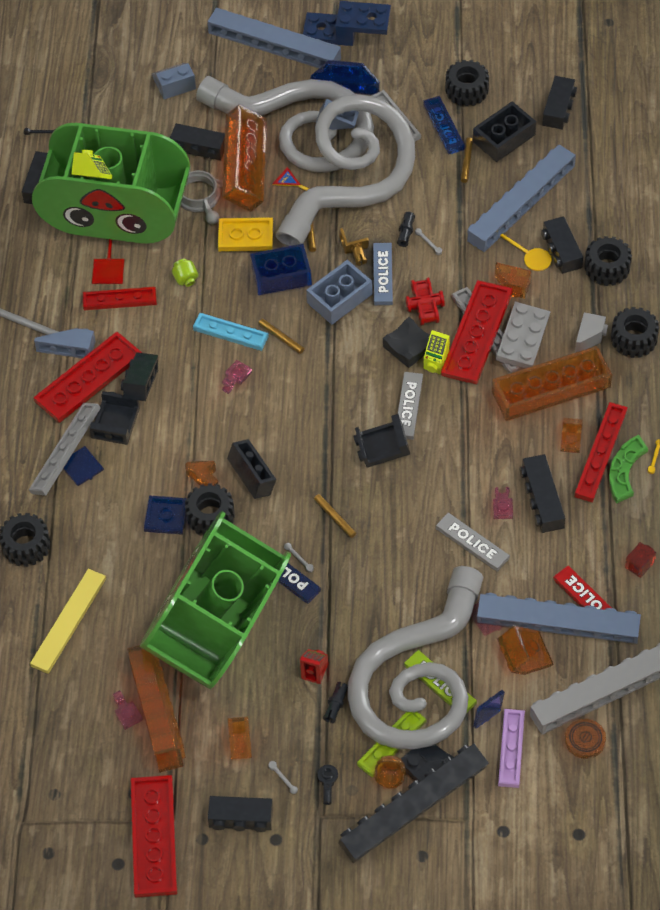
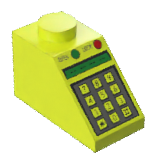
M82 150V153L74 152L72 175L112 179V175L101 156L93 155L91 150Z
M431 331L424 355V369L431 373L441 374L449 353V335Z

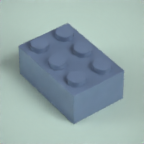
M346 260L306 290L307 303L332 325L372 295V280L350 261Z

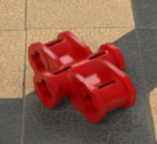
M429 277L421 281L411 280L413 297L405 296L408 313L417 309L421 326L429 322L439 323L437 306H445L443 291L441 290L433 294Z

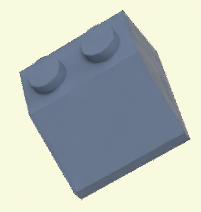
M182 63L152 73V77L163 99L196 89L195 75L189 63Z

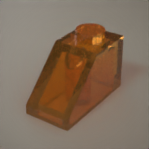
M496 262L495 277L500 285L512 288L513 297L525 299L531 283L532 271Z

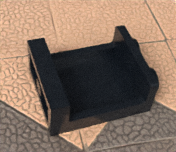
M102 391L101 409L96 416L95 422H91L89 427L91 438L128 445L140 410L139 400L124 399L121 394Z
M399 414L391 416L393 421L391 423L365 431H360L359 427L355 428L356 435H353L356 446L360 447L357 453L360 462L364 461L367 468L411 454Z

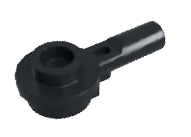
M324 765L318 770V779L324 786L323 804L331 805L332 786L338 779V770L333 765Z

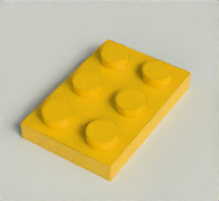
M273 217L219 218L218 251H273Z

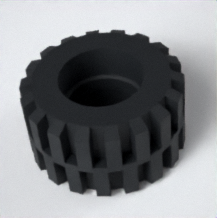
M462 60V62H455V65L452 64L450 69L446 71L445 92L448 99H451L453 103L457 102L458 105H465L466 107H469V105L475 106L476 103L480 104L482 99L485 100L489 92V72L485 69V66L480 65V62H473V60Z
M604 236L603 239L599 237L597 241L593 240L591 245H588L584 267L586 275L590 276V280L597 281L596 283L599 285L603 283L604 286H608V284L613 286L616 285V282L620 284L630 273L631 249L628 248L627 243H623V240H617L613 236L612 238ZM609 259L613 260L614 262L607 263L603 262L602 260Z
M631 307V309L625 308L623 312H618L612 322L611 342L613 347H617L616 351L619 353L623 352L624 356L631 355V358L635 356L639 358L643 354L648 355L657 345L659 322L654 314H650L649 310L644 311L641 307L639 309H636V307ZM637 330L640 331L642 334L635 335L629 333L628 331Z
M208 483V486L202 484L200 488L195 487L193 493L189 492L188 498L185 500L187 523L192 531L195 530L199 535L203 533L204 536L221 511L226 513L224 519L232 524L234 522L235 512L232 495L230 492L227 493L225 487L221 489V486L218 484L215 486L212 483ZM209 506L219 508V510L211 514L201 512L202 509Z
M19 513L17 517H9L10 520H6L4 526H1L0 544L5 558L13 564L15 562L16 566L24 564V567H28V564L32 563V565H35L36 561L39 560L41 562L43 556L48 555V550H50L51 546L47 525L42 518L38 519V516L35 514L30 516V513H25V515ZM23 536L34 537L28 543L20 544L16 542Z

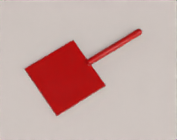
M109 239L107 259H94L92 284H123L125 259H111L112 239Z

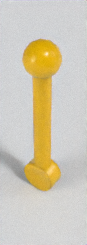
M657 439L655 442L656 449L651 466L647 470L649 474L655 473L654 466L660 449V439Z

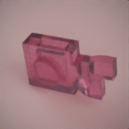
M236 360L225 371L226 378L222 381V384L225 386L222 388V391L229 394L235 383L241 385L252 373V368Z
M120 690L113 694L114 702L118 706L115 714L125 730L143 720L133 701L127 704Z

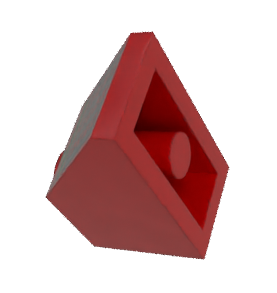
M308 649L300 658L301 679L321 684L328 666V654L320 650Z

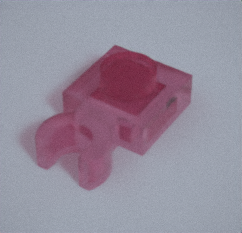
M496 487V499H493V519H513L512 498H509V487H506V492L503 494L499 493V489Z

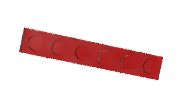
M609 402L574 497L593 503L628 407Z

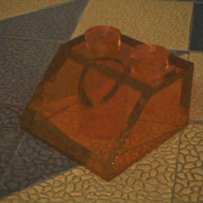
M512 626L497 638L500 650L504 654L507 667L511 673L526 675L554 665L542 636L537 630Z

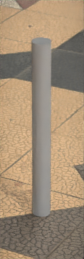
M0 308V316L46 335L58 333L56 330Z

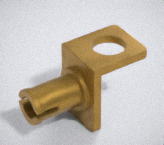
M340 228L339 238L345 254L353 252L356 265L361 266L360 262H362V265L366 264L368 261L364 249L369 248V239L364 238L347 243L343 228Z

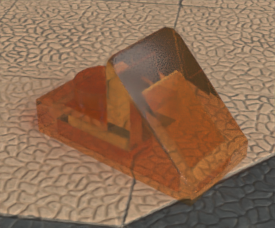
M563 418L561 452L580 453L582 419Z
M192 461L185 464L186 474L199 485L204 484V486H208V483H212L215 486L218 484V480L212 475L216 472L215 461Z
M248 716L227 718L231 760L252 758Z

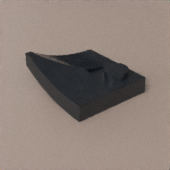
M435 744L429 747L410 750L398 761L397 765L414 781L418 780L420 782L425 779L424 775L432 768L435 770L439 769L442 766L440 764L449 756L453 759L454 756L448 754Z

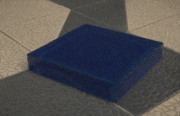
M149 495L144 532L183 535L186 518V498Z

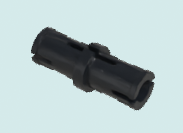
M412 212L404 213L402 224L399 226L397 244L401 247L408 246L410 235L413 233L415 215Z
M341 682L336 683L335 690L328 699L329 705L323 716L326 722H329L331 719L330 723H335L338 712L344 705L343 700L348 690L347 684L343 683L341 687Z

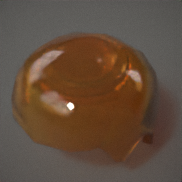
M382 756L375 766L374 778L376 782L388 789L397 788L403 783L405 778V763L396 756Z

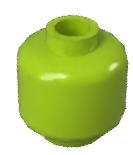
M180 259L174 263L172 268V274L178 285L189 287L195 284L199 274L191 260Z

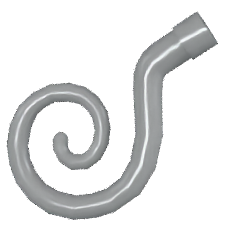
M207 76L199 85L196 99L230 116L239 119H252L268 114L293 102L308 99H329L334 101L342 96L354 95L355 93L332 81L309 79L287 83L264 93L248 97L230 89L228 85ZM355 110L359 112L356 128H365L374 132L371 114ZM319 111L298 113L289 118L281 127L279 135L280 149L288 161L310 172H331L342 169L329 163L325 157L304 155L293 144V132L303 124L316 122ZM329 129L330 141L336 136L337 129ZM353 139L352 143L339 152V154L350 158L361 157L366 152L368 144L365 140Z
M359 94L342 96L328 103L318 117L315 134L319 151L329 163L342 169H362L374 163L380 154L378 138L373 132L365 128H355L351 131L352 138L365 140L368 144L369 150L362 157H345L332 147L329 138V127L334 118L345 112L359 110L376 115L387 123L397 143L396 165L387 178L376 184L362 187L316 186L300 194L276 232V237L281 243L294 249H300L320 209L365 207L385 202L403 189L413 171L415 140L409 123L396 108L384 100Z
M468 566L455 567L449 582L448 597L442 614L387 634L371 643L356 659L348 681V702L351 714L363 733L377 743L395 749L424 748L447 739L460 727L467 713L469 697L463 680L454 670L443 664L428 662L413 665L403 670L393 679L389 690L394 706L405 712H418L425 709L427 705L424 698H416L414 700L405 698L403 695L404 687L417 678L427 676L438 678L446 683L453 698L451 708L448 714L439 722L425 729L400 730L388 726L381 721L370 706L368 684L373 672L386 660L404 651L452 638L466 627L471 617L474 603L478 599L483 581V575L478 570Z

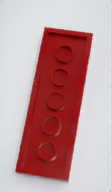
M477 280L441 370L442 376L477 385L512 296V288Z
M115 332L34 396V402L60 423L128 369L130 360L134 359L136 352H142L119 332Z
M172 775L131 778L134 896L138 898L177 895Z

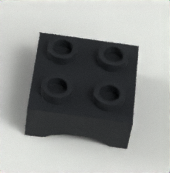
M408 317L395 331L383 337V347L410 368L425 355L430 334L423 331L413 319Z

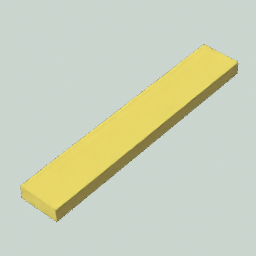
M91 569L86 571L32 659L31 667L49 674L106 580L105 575Z

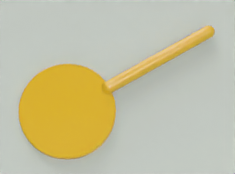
M504 234L500 235V237L526 253L524 262L529 269L543 271L551 265L552 258L548 251L541 248H534L528 251Z

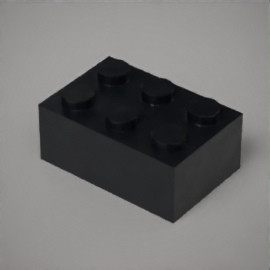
M512 101L473 128V143L494 161L498 162L536 135V120Z

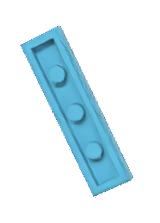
M199 313L193 325L194 331L262 351L269 337L267 332L203 313Z

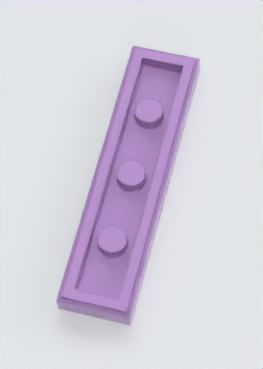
M504 709L498 786L519 788L524 710Z

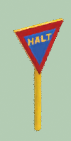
M288 167L272 183V185L297 186L305 191L309 189L298 182Z

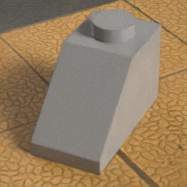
M584 312L576 341L575 353H581L601 343L602 336H606L608 325L605 324V316Z

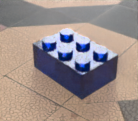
M304 244L250 254L251 269L258 295L312 285L311 269Z

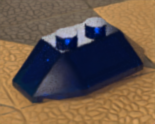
M328 60L310 77V79L332 81L350 89L355 94L374 95L380 92V81L364 63Z

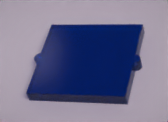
M86 446L72 453L63 468L77 486L89 479L92 480L95 475L104 470Z
M503 690L477 707L473 725L475 729L501 711L505 694Z

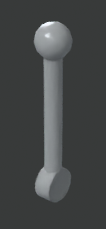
M420 228L415 230V234L420 235L435 250L436 255L442 254V248L436 247L422 233Z
M285 543L284 548L289 550L306 567V571L309 573L313 572V565L308 564L292 548L290 543Z
M275 761L269 762V769L274 770L290 788L292 794H296L298 788L293 786L277 768V763Z

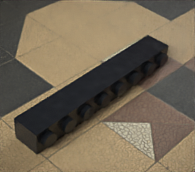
M475 744L471 746L464 745L457 751L458 755L453 759L449 756L440 763L442 766L439 769L435 770L432 768L424 775L425 779L420 782L415 780L408 786L409 790L404 794L399 792L391 798L392 802L387 806L382 804L374 810L376 814L370 818L365 816L357 822L359 826L355 829L348 828L341 833L340 836L342 838L338 843L352 863H355L483 771L489 762Z

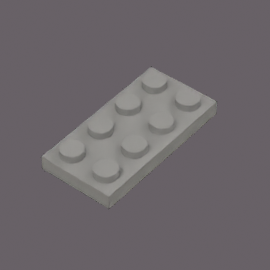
M515 301L496 360L532 370L550 311Z

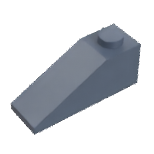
M78 328L37 337L34 340L36 352L84 358L93 351L96 342L94 331Z

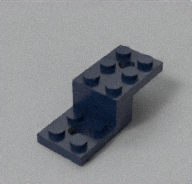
M340 1L338 15L307 12L303 35L330 44L353 46L355 32L387 35L391 5ZM375 17L374 20H369L368 18ZM319 27H324L325 29H324V30H319L318 28H319Z

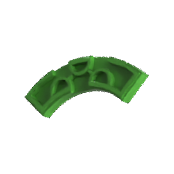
M640 435L631 438L623 444L612 460L609 485L616 504L634 496L629 482V472L634 462L642 455L648 453V447Z

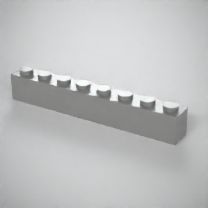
M660 643L655 648L643 650L636 657L624 659L619 665L607 667L600 674L590 675L581 683H573L562 692H554L545 700L534 702L530 708V717L540 733L543 735L660 679Z

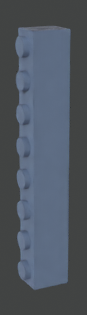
M216 8L208 20L209 34L332 73L341 59L340 46L227 10Z
M561 145L551 149L543 160L538 161L536 167L529 170L521 181H517L509 192L504 193L502 199L495 202L487 213H483L475 224L470 225L467 230L468 242L485 252L500 238L501 234H504L575 167L576 155Z
M494 593L480 594L477 622L480 624L635 644L638 643L641 614H637L634 611L618 612L613 608L602 610L589 605L578 607L573 603H565L563 605L551 600L539 602L533 598H525L524 600L517 599V597L511 595L500 597Z

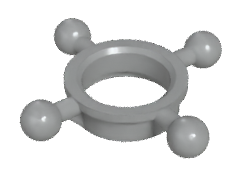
M200 170L191 171L186 186L195 181H203L212 186L213 192L208 197L199 200L189 199L183 195L181 207L191 212L205 211L206 222L214 225L218 223L220 217L211 208L220 199V188L224 186L234 187L238 182L237 176L233 173H228L224 179L218 180L208 172Z

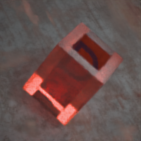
M639 542L626 557L625 568L641 578L654 564L656 552L649 545Z

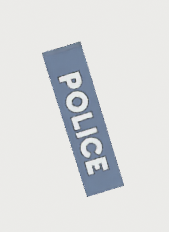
M373 243L374 305H393L392 243Z

